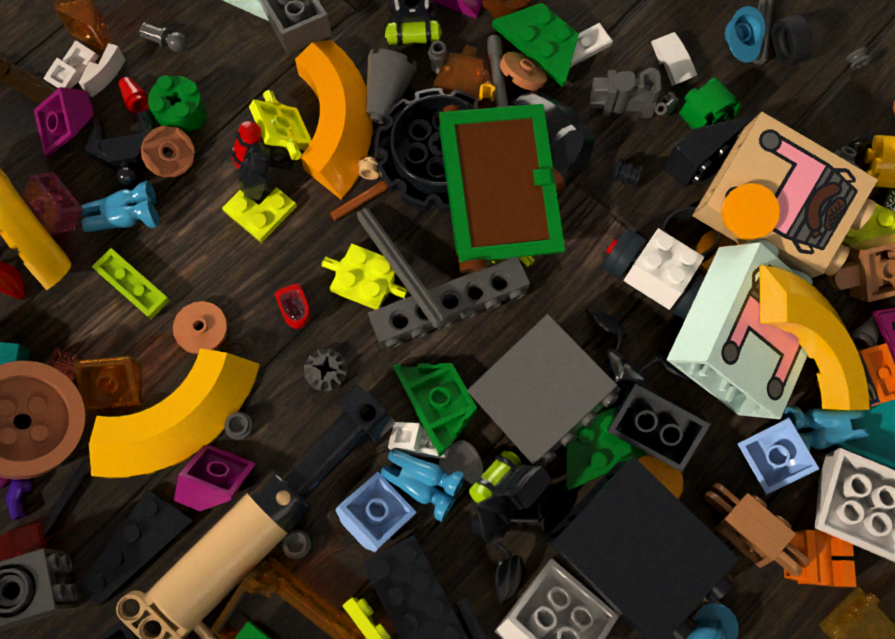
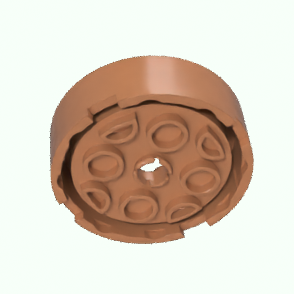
M15 361L0 365V477L20 480L44 475L57 468L70 456L82 436L85 424V409L82 397L76 386L66 375L49 365L33 361ZM20 414L27 415L31 419V425L27 429H18L14 426V418Z

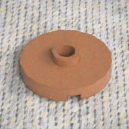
M507 52L500 61V68L505 76H508V74L512 76V82L521 88L536 91L542 88L547 81L546 73L521 53Z
M160 126L151 130L144 138L141 146L142 159L146 167L154 174L163 178H175L184 174L192 166L195 153L194 145L190 137L183 130L176 127ZM163 149H169L171 151V156H165L163 153Z
M204 301L193 302L183 307L176 315L173 323V335L178 345L188 353L198 354L200 348L215 351L226 340L228 321L222 310L214 304ZM199 323H203V329L197 331L196 326Z

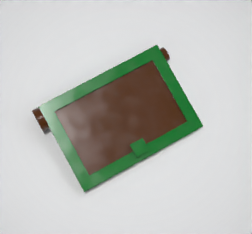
M544 104L461 111L458 105L444 107V112H439L438 115L439 130L460 272L471 273L487 269L486 261L565 252Z

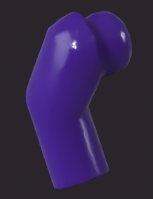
M30 478L14 479L11 481L5 500L12 521L27 516L21 498L23 492H29L32 488Z

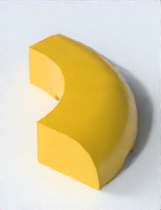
M0 168V235L11 249L15 250L18 248V254L24 261L23 264L42 286L48 290L67 274L71 268V262L66 253L35 217L10 182L8 176Z

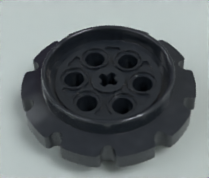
M442 88L425 89L415 92V99L413 101L401 99L386 113L385 123L387 126L379 127L375 138V157L382 159L378 163V171L383 182L391 192L396 190L402 191L401 201L407 205L423 211H427L430 206L435 205L440 213L451 212L443 152L439 151L442 145L438 127L440 126L438 115L439 112H444V107L449 105H458L460 111L480 109L479 99L460 90H453L451 94L447 95L443 93ZM421 133L425 136L422 138H418L415 135ZM419 156L423 159L420 161H414L411 158ZM439 170L442 171L443 174L437 176L432 174V172Z

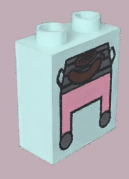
M762 239L747 240L746 244L718 248L667 361L736 414L781 419L807 358V353L798 343L799 338L793 333L785 332L772 325L760 324L759 266L777 267L803 278L811 285L813 281L805 273L787 267L777 258L779 254L777 247Z

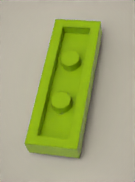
M112 248L92 266L95 271L149 319H152L170 301Z

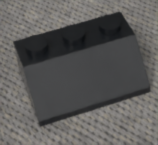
M630 380L617 403L607 432L682 472L711 424L705 416L644 383Z

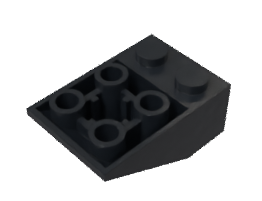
M747 116L693 129L674 146L663 169L683 188L687 187L691 182L693 184L698 183L704 177L705 171L709 167L713 169L723 159L722 156L726 152L730 153L744 127L749 124L752 118Z

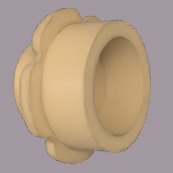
M366 157L364 160L359 161V175L365 179H377L379 177V161L373 157Z

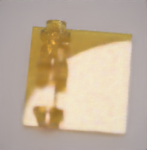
M859 586L818 624L830 639H895V625L878 608L879 599L872 593L866 595Z

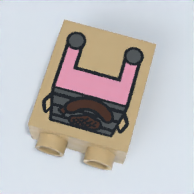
M761 112L744 127L692 216L740 245L746 244L747 240L737 238L723 224L721 215L722 204L726 196L740 185L749 183L763 185L772 191L777 198L780 216L773 231L760 239L776 246L779 250L777 258L790 269L803 272L810 278L824 273L832 276L842 267L849 255L850 249L841 243L850 227L854 230H859L869 220L876 208V202L869 199L868 196L878 179Z

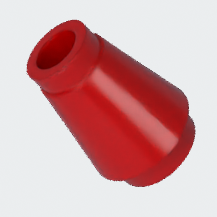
M122 78L118 85L126 108L136 114L149 108V95L132 78Z

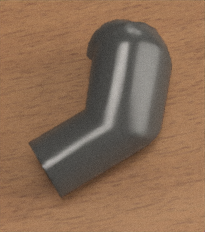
M674 92L668 93V96H663V102L656 105V114L668 117L679 106V98H676Z

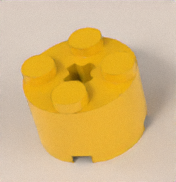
M875 135L872 141V149H866L864 163L869 164V170L866 173L878 179L874 187L895 189V136Z

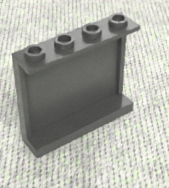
M547 314L467 391L533 465L546 466L556 457L554 453L562 445L564 447L568 446L577 437L576 432L583 425L588 427L597 419L598 415L596 413L603 406L607 408L618 399L619 395L617 393L621 389Z

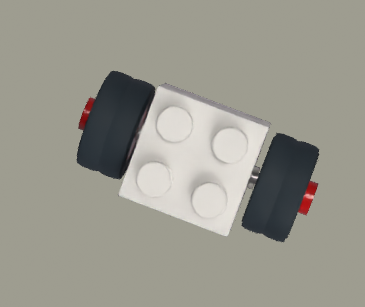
M659 228L640 256H638L637 254L646 239L631 229L625 230L619 240L614 239L606 251L609 255L602 268L620 279L629 266L632 265L624 281L669 310L677 301L672 312L685 321L705 276L698 273L689 285L688 283L704 259V256Z

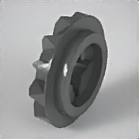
M331 348L318 349L317 352L309 355L308 360L304 364V376L309 385L314 389L332 391L338 388L346 379L347 363L340 353ZM328 359L329 367L334 371L327 372L324 380H322V372L315 367H323Z

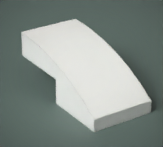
M675 32L651 41L659 64L664 63L672 86L697 76L691 58Z
M75 40L64 59L61 61L56 58L43 79L57 88L71 89L80 81L88 62L95 63L99 55Z
M108 43L99 64L88 62L79 84L84 91L89 93L90 97L104 89L117 75L125 62V58L118 46Z
M395 422L388 444L390 450L393 448L409 455L447 459L449 448L439 457L420 423Z

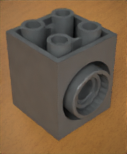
M43 548L0 562V630H9L77 608L78 590L71 580L70 572L73 569V565L66 551Z

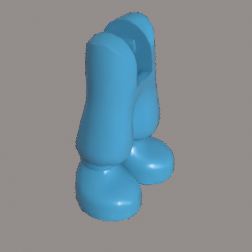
M144 181L133 190L123 189L106 198L81 205L80 213L87 217L81 221L83 231L94 232L114 228H128L134 226L137 220H142L149 228L159 227V216L153 205L156 204V194L152 184L149 181Z
M793 405L787 406L784 412V420L790 418L796 430L802 428L812 429L810 432L798 433L808 451H810V447L820 450L869 436L868 428H852L851 420L866 417L865 410L814 408L804 414L798 406Z
M392 448L388 459L402 467V470L400 471L386 465L382 468L380 474L422 504L433 503L435 505V519L443 522L455 502V496L460 491L466 474L460 471L448 474L444 468L437 464L420 460ZM435 485L442 486L445 492L439 490Z

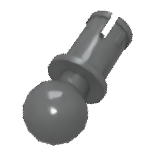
M144 22L140 27V32H143L140 33V37L159 43L163 48L168 45L175 52L183 51L186 48L187 40L180 32L171 33L169 28L165 27L162 29L147 22Z

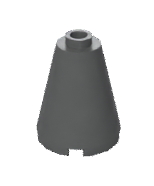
M374 49L370 50L367 68L366 114L371 116V121L384 124L386 113L402 99L418 66L414 60L412 64L407 62L408 56L387 49H379L378 53H374Z

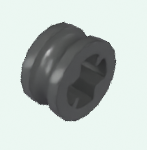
M867 47L859 48L846 57V62L851 63L850 69L852 71L858 70L872 61L873 57L867 55Z

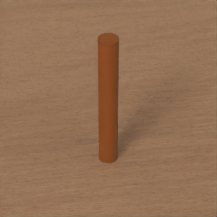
M382 180L329 214L335 222L388 190Z

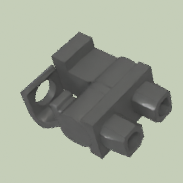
M653 67L642 71L638 79H636L632 71H622L616 74V70H608L606 77H593L592 90L589 93V108H602V115L637 111L642 112V118H652L661 90L660 72Z

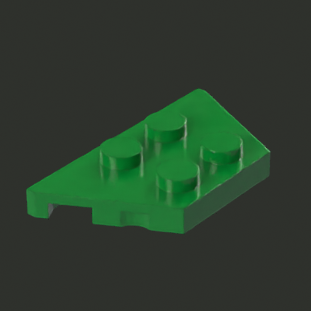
M543 3L493 20L492 27L560 86L563 87L565 85L579 36L574 29Z
M429 363L418 364V367H402L401 364L393 365V371L439 457L442 456L477 413V406L452 363H439L437 365H430Z
M616 407L599 414L597 419L588 427L583 425L576 432L577 437L566 446L565 489L567 492L606 474L621 458L634 456L638 459L647 455L646 452L607 432Z

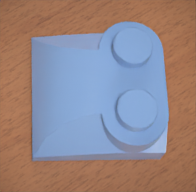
M790 418L738 443L766 495L819 469Z
M379 472L374 474L336 508L343 526L364 548L373 552L380 549L417 513Z

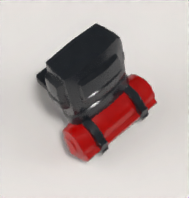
M246 121L236 130V142L231 150V158L236 168L239 169V185L243 188L244 196L260 200L267 180L268 167L290 171L295 160L291 159L288 151L274 148L262 142L261 128L258 124ZM283 156L286 157L288 161L282 163L276 161L272 157Z

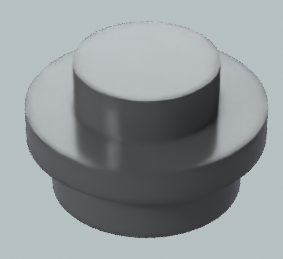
M235 412L226 419L224 424L225 432L234 440L245 439L252 432L253 422L247 414Z
M298 529L290 531L282 541L284 553L293 559L303 558L311 548L309 535Z

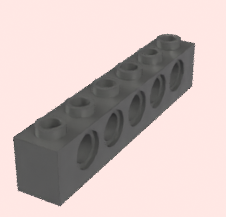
M510 258L491 265L485 270L470 273L427 290L446 316L447 322L437 329H444L450 326L452 321L462 318V320L470 319L477 314V311L482 309L493 310L502 304L501 302L510 298L511 301H515L524 297L526 292H528L530 282L519 258ZM500 281L505 284L506 288L498 290L492 284ZM478 291L482 297L472 299L468 296V293ZM412 296L368 313L369 321L381 349L385 347L387 349L398 347L402 344L403 340L410 337L412 339L421 338L427 334L428 330L435 328L428 319H423L418 315L422 310ZM447 300H452L457 303V306L454 309H447L443 303ZM398 319H404L408 322L407 326L402 329L396 328L393 324Z

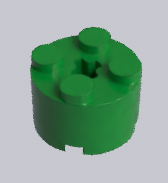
M164 75L158 78L157 83L149 93V108L160 126L176 127L189 135L188 132L194 129L198 130L204 124L207 116L205 103L196 84L191 80L181 76L169 77Z
M714 77L699 90L694 88L685 96L687 102L679 114L693 130L725 122L728 118L733 120L739 113L741 104L717 77Z

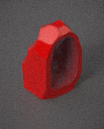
M300 283L289 285L274 293L286 323L295 329L304 327L310 319L311 311Z

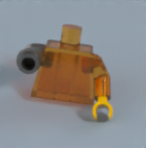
M435 41L431 44L428 51L432 62L431 68L438 74L433 88H442L443 93L447 95L451 94L453 90L466 92L478 98L479 104L482 98H490L493 102L495 87L493 86L489 71L483 69L484 61L476 58V48L467 45L463 47L461 54L454 52L448 54L446 46L442 41Z

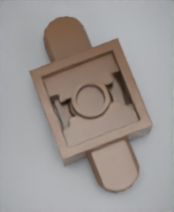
M895 234L846 245L850 249L846 262L834 275L828 276L826 274L827 282L831 287L840 290L849 289L851 297L866 302L895 296Z
M715 483L711 487L713 492L708 491L704 495L705 500L724 516L715 529L759 568L775 560L790 574L798 577L802 573L801 567L806 568L810 563L804 554L789 543L796 535L791 530L789 522L781 516H774L766 509V503L759 497L751 496L747 493L739 500L719 483Z

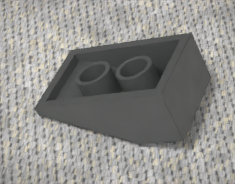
M259 0L277 38L288 55L309 46L312 42H318L332 36L328 14L318 0Z

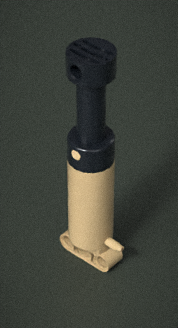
M356 384L336 404L343 414L281 475L275 469H270L146 594L135 590L123 596L116 607L120 620L140 639H189L188 635L192 631H195L202 639H217L213 632L202 622L205 617L305 517L312 508L305 499L366 437L376 444L395 425V421L390 414L367 391ZM361 407H367L371 410L372 418L370 421L361 419L359 414ZM128 599H135L139 602L140 611L138 613H130L126 609V601ZM150 620L158 621L162 628L161 633L151 634L147 630V622Z

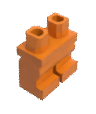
M820 530L794 532L796 535L789 543L804 554L810 563L806 568L801 567L802 573L798 577L784 569L785 578L795 580L798 584L856 587L854 561L832 560V557L854 556L853 544Z

